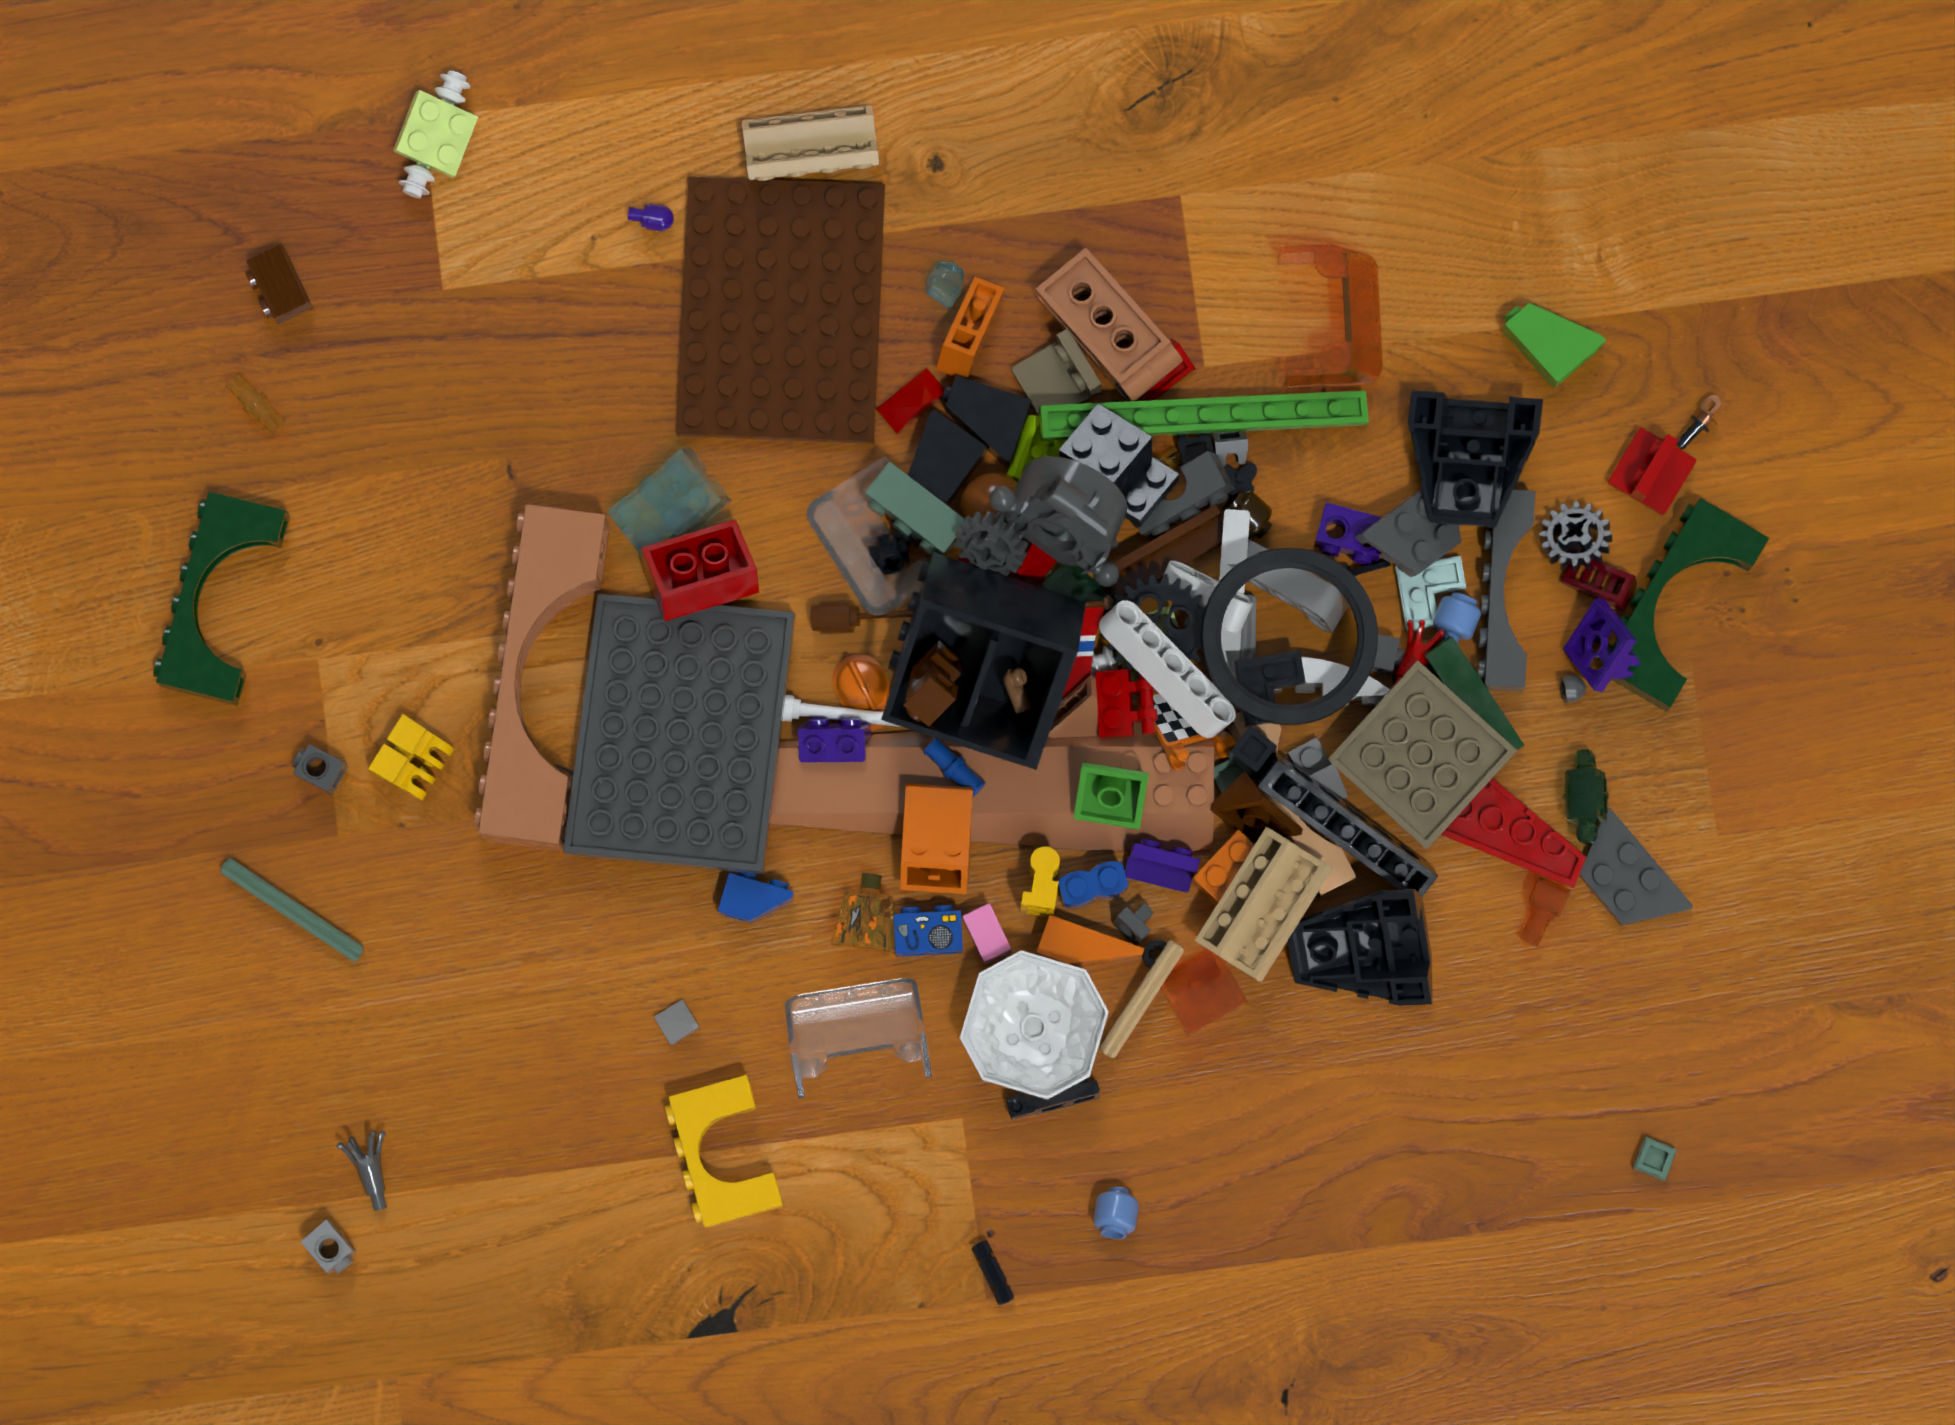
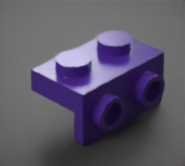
M857 717L842 718L841 723H828V718L808 719V723H805L798 729L799 761L864 762L866 760V740L871 736L870 723H861V718Z
M1141 839L1140 844L1133 843L1131 845L1125 868L1126 878L1184 893L1189 891L1192 876L1197 872L1200 860L1192 857L1193 851L1174 847L1173 852L1160 849L1161 843L1147 839Z

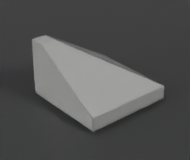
M683 1000L654 1017L671 1046L700 1029Z

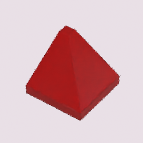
M1030 542L1025 550L1027 556L1018 568L1017 573L1039 584L1057 561Z

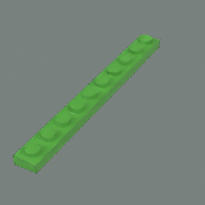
M1366 390L1099 403L1150 436L1366 426L1369 423ZM1098 403L1041 405L1039 407L1041 441L1067 440Z

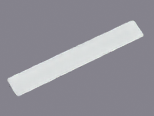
M1231 509L1224 511L1219 582L1232 569L1227 564H1238L1247 559L1249 511ZM1245 584L1238 590V592L1242 593L1243 595L1245 592ZM1222 628L1221 643L1223 654L1230 671L1236 678L1234 661L1240 658L1242 630L1240 633H1233Z

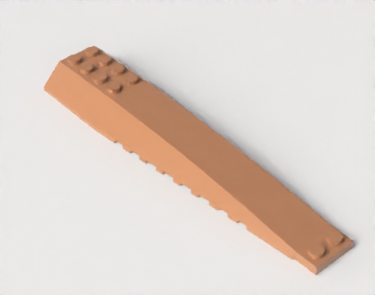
M1134 723V737L1101 740L1099 738V729L1098 736L1050 738L1048 736L1037 770L940 739L958 758L962 756L966 760L964 764L986 782L983 788L973 797L972 842H991L1017 846H1046L1053 849L1075 851H1130L1133 843L1140 844L1141 839H1147L1161 843L1160 849L1166 851H1173L1174 847L1190 851H1213L1214 813L1210 810L1211 804L1214 802V742L1212 738L1184 745L1189 753V758L1184 760L1186 767L1180 770H1173L1171 768L1165 749L1155 734H1142V723ZM917 731L871 735L866 740V760L864 762H800L799 740L780 742L770 824L903 835L906 783L960 786L951 778H945L943 776L944 771L927 755L923 754V751L935 737ZM1082 762L1149 773L1140 830L1073 819Z

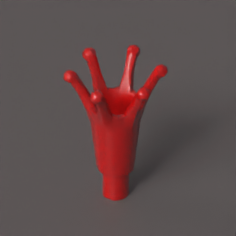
M1407 621V647L1397 670V679L1394 685L1417 660L1423 666L1427 664L1423 654L1440 643L1438 640L1445 634L1443 630H1439L1432 640L1425 645L1421 643L1425 621H1419V628L1415 632L1413 621Z

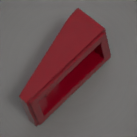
M1593 560L1590 562L1591 570L1586 569L1581 580L1578 581L1575 580L1578 572L1574 573L1572 565L1567 566L1561 579L1562 584L1594 599H1605L1611 607L1625 611L1637 585L1635 575L1604 563L1599 564ZM1596 571L1598 575L1593 586H1590L1588 583L1593 572ZM1606 577L1611 578L1606 590H1601ZM1620 582L1623 585L1619 591L1618 596L1614 595V592Z

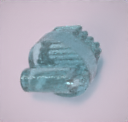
M939 261L936 263L934 270L928 275L925 293L947 309L951 308L955 300L960 297L964 288V270L953 262L945 263Z

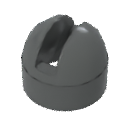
M1575 675L1562 676L1560 678L1563 702H1575L1584 696L1586 685L1581 678Z

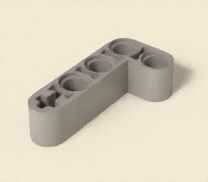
M1248 539L1247 558L1268 550ZM1227 564V565H1229V566H1231V567L1233 568V567H1235L1237 564ZM1275 569L1262 573L1248 581L1252 585L1302 611L1311 623L1328 633H1333L1350 606L1346 598L1335 586L1302 569Z

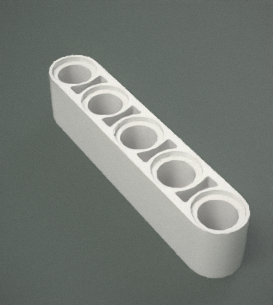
M1122 600L1101 618L1099 628L1103 636L1198 734L1205 738H1213L1234 721V706L1137 605L1131 601Z

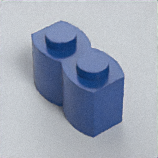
M1117 861L1099 864L1090 872L1074 871L1058 880L1059 895L1063 908L1066 909L1085 907L1095 899H1113L1128 889V881L1122 862Z

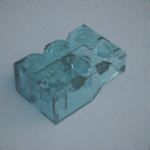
M679 449L663 463L660 469L645 478L633 492L624 496L607 511L641 556L642 547L695 532L732 501L719 483L710 479L705 473L707 468L692 449Z

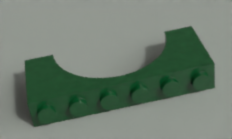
M208 492L207 499H202L198 508L197 517L201 521L198 531H193L190 537L189 550H192L189 563L185 562L181 569L180 581L183 582L180 595L176 594L174 596L171 606V613L174 614L172 625L165 628L162 645L166 647L163 657H158L155 663L153 676L157 677L156 683L160 687L238 706L246 673L242 669L230 666L218 659L206 645L198 622L200 594L212 571L229 556L241 550L258 546L281 548L290 516L286 510Z
M1701 498L1695 506L1690 503L1687 505L1679 519L1684 523L1678 534L1672 531L1663 546V549L1668 551L1662 562L1657 559L1655 560L1646 575L1651 579L1647 588L1644 590L1639 587L1630 602V605L1635 607L1630 617L1628 618L1623 615L1621 621L1637 640L1630 651L1634 652L1641 663L1639 666H1629L1634 673L1632 676L1624 679L1612 678L1611 680L1665 712L1671 708L1687 678L1679 674L1668 663L1656 640L1654 612L1663 587L1679 572L1698 564L1725 563L1748 572L1754 566L1769 540V537ZM1615 640L1613 646H1611V645L1608 644L1607 649H1608L1611 653L1613 652V650H1614L1615 647H1616V643H1617L1616 640ZM1599 657V658L1597 659V661H1599L1600 663H1602L1601 666H1600V668H1599V669H1601L1605 663H1604V662L1601 660V658Z

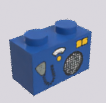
M935 906L934 912L922 913L920 907L900 908L901 914H894L896 957L963 954L961 911H954V906Z

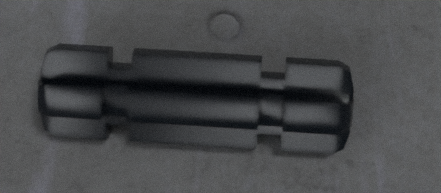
M985 1240L975 1244L972 1247V1251L976 1260L979 1259L981 1262L979 1266L990 1289L993 1288L995 1291L993 1295L997 1303L1004 1305L1012 1301L1014 1294L1010 1286H1007L1005 1283L1007 1280L996 1257H993L991 1254L993 1251L988 1241Z

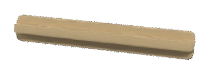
M1173 940L1168 941L1100 1045L1102 1053L1110 1058L1117 1056L1184 953V948Z

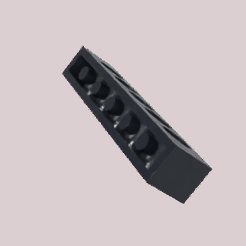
M1274 751L1254 777L1260 789L1399 890L1415 889L1423 897L1437 879L1438 875L1432 865Z

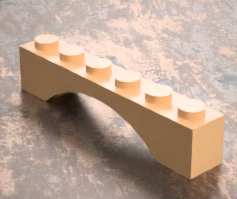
M1242 711L1235 714L1234 721L1230 723L1231 726L1227 727L1228 733L1235 740V745L1249 728L1244 726ZM1271 723L1253 726V728L1277 745L1275 752L1278 753L1281 733L1280 725ZM1279 803L1303 829L1302 835L1288 837L1289 841L1333 868L1316 894L1318 899L1354 882L1357 877L1343 849L1313 832L1295 813Z

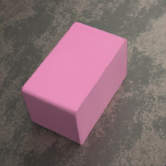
M990 903L962 916L963 922L984 965L1012 952Z

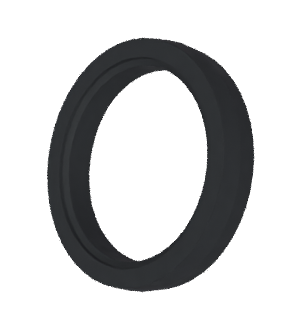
M1301 548L1267 550L1248 557L1233 567L1220 580L1210 595L1204 610L1200 632L1202 656L1213 683L1222 695L1245 714L1264 722L1279 725H1300L1315 722L1343 708L1357 695L1369 677L1378 646L1376 615L1369 596L1360 582L1348 569L1332 558ZM1275 569H1302L1325 578L1346 598L1356 622V652L1347 674L1329 693L1304 704H1276L1255 696L1245 689L1233 676L1222 650V622L1230 601L1237 591L1249 580Z

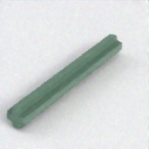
M229 858L221 867V874L353 962H356L363 954L364 947L233 859Z

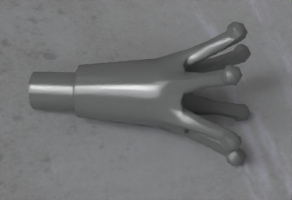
M385 1131L379 1132L376 1150V1132H370V1137L367 1139L368 1154L362 1153L354 1137L348 1138L349 1142L346 1146L341 1142L336 1144L337 1148L341 1149L348 1156L357 1169L366 1195H370L374 1211L387 1207L383 1194L385 1185L381 1168V1148L383 1138L386 1136Z

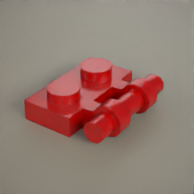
M1129 669L1095 672L1099 738L1105 740L1134 737V723H1142L1143 735L1155 734V721L1158 720L1157 709H1154L1153 692L1156 690L1140 673L1139 680L1131 682V671ZM1140 693L1141 710L1133 711L1132 694Z

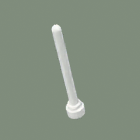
M786 695L783 721L792 722V719H799V716L828 718L840 721L842 718L857 717L861 718V723L901 727L881 720L883 714L881 711L801 703L800 699H795L794 695Z

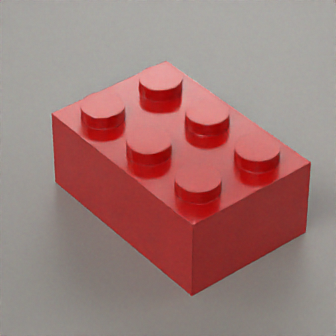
M736 519L641 548L644 573L664 621L759 593L757 567Z

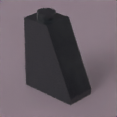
M956 375L953 384L947 383L942 397V402L947 403L946 413L971 436L986 445L987 451L1000 463L1010 467L1031 409V400Z

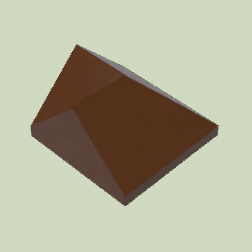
M1246 771L1210 807L1214 814L1236 832L1240 830L1252 843L1257 842L1266 827L1284 838L1302 835V827L1277 800L1260 789L1255 779Z

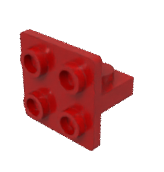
M1639 428L1609 478L1608 484L1658 514L1665 515L1695 465L1696 459L1676 448L1675 446L1679 440L1672 435L1667 434L1664 439H1661L1646 429Z

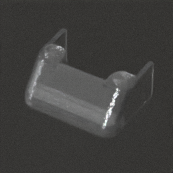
M899 978L796 995L786 1001L785 1012L790 1053L798 1098L805 1097L803 1078H814L823 1073L828 1067L827 1058L892 1047L894 1048L895 1056L901 1060L913 1062L923 1059L925 1078L932 1077L918 985L914 980Z

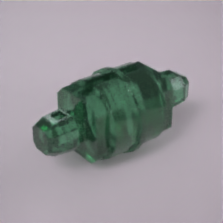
M1583 749L1577 750L1574 756V767L1577 769L1565 772L1562 799L1564 800L1566 821L1578 825L1576 826L1577 839L1580 843L1589 844L1595 843L1598 837V826L1595 824L1607 821L1609 793L1605 772L1594 768L1596 767V760L1593 751Z

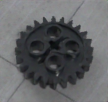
M1152 573L1149 577V583L1145 584L1141 577H1137L1136 589L1127 583L1125 590L1128 595L1124 596L1120 593L1115 595L1118 602L1128 600L1140 609L1142 599L1146 597L1154 598L1159 605L1158 612L1151 615L1143 612L1153 623L1159 620L1166 601L1170 600L1172 605L1163 624V627L1167 629V633H1163L1189 660L1202 661V657L1197 650H1202L1200 632L1202 614H1204L1206 606L1199 607L1197 604L1202 598V594L1193 597L1190 595L1193 588L1192 584L1182 589L1180 587V577L1171 584L1169 583L1168 574L1165 573L1161 582H1157L1154 573ZM1177 610L1185 611L1189 615V624L1185 627H1177L1172 622V613ZM1112 644L1108 646L1109 650L1116 649ZM1119 653L1114 660L1120 661L1124 657ZM1127 662L1124 669H1131L1133 666ZM1136 671V677H1137V678H1139V672H1138V671Z

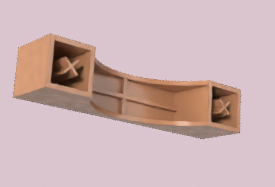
M526 504L525 513H519L517 533H520L521 541L520 546H514L512 565H515L516 576L509 579L507 597L510 598V603H512L511 611H505L503 630L506 631L507 638L506 644H500L498 652V663H501L502 673L501 677H495L493 696H496L497 708L491 709L488 728L492 729L493 736L492 742H486L484 762H487L488 770L487 775H481L479 784V795H482L483 805L482 808L476 809L474 828H477L480 836L485 841L563 851L572 783L567 776L553 768L533 746L523 720L521 681L528 654L536 638L549 621L574 601L601 591L610 530L605 514Z

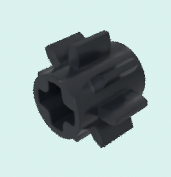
M894 533L877 536L874 546H868L872 569L880 568L884 575L901 572L904 563L910 562L906 539L898 540Z

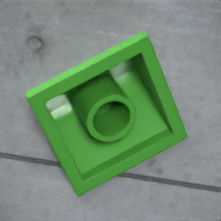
M1082 762L1073 819L1140 830L1149 773Z

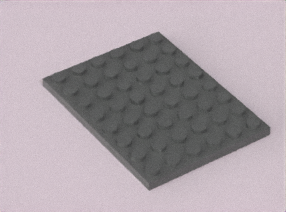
M608 594L597 595L563 847L565 855L755 874L764 873L796 617L795 612L718 605L664 621L655 599Z

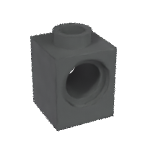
M1378 634L1377 653L1371 672L1390 676L1393 668H1399L1404 649L1398 648L1400 639Z
M308 744L306 750L301 749L292 764V767L295 768L293 774L297 778L332 796L348 768L343 761ZM318 760L324 761L326 764L325 772L317 777L311 776L309 771L311 764Z

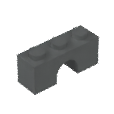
M1207 451L1180 467L1186 478L1184 493L1178 499L1168 501L1165 497L1141 527L1137 526L1141 535L1156 539L1172 530L1171 526L1182 520L1184 523L1200 514L1199 510L1209 504L1211 506L1218 505L1228 498L1227 494L1235 488L1216 454Z

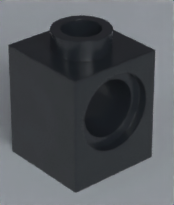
M1250 726L1230 751L1228 757L1255 777L1274 753L1277 745Z

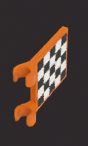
M1154 692V709H1157L1158 720L1155 721V735L1165 749L1171 768L1173 770L1184 769L1186 767L1184 760L1189 758V753L1184 745L1210 738H1205L1198 734L1158 692ZM1139 696V697H1136L1135 702H1136L1137 706L1139 707V709L1141 710L1140 696ZM1223 729L1212 738L1217 755L1220 758L1228 757L1231 751L1229 748L1235 746L1233 736Z

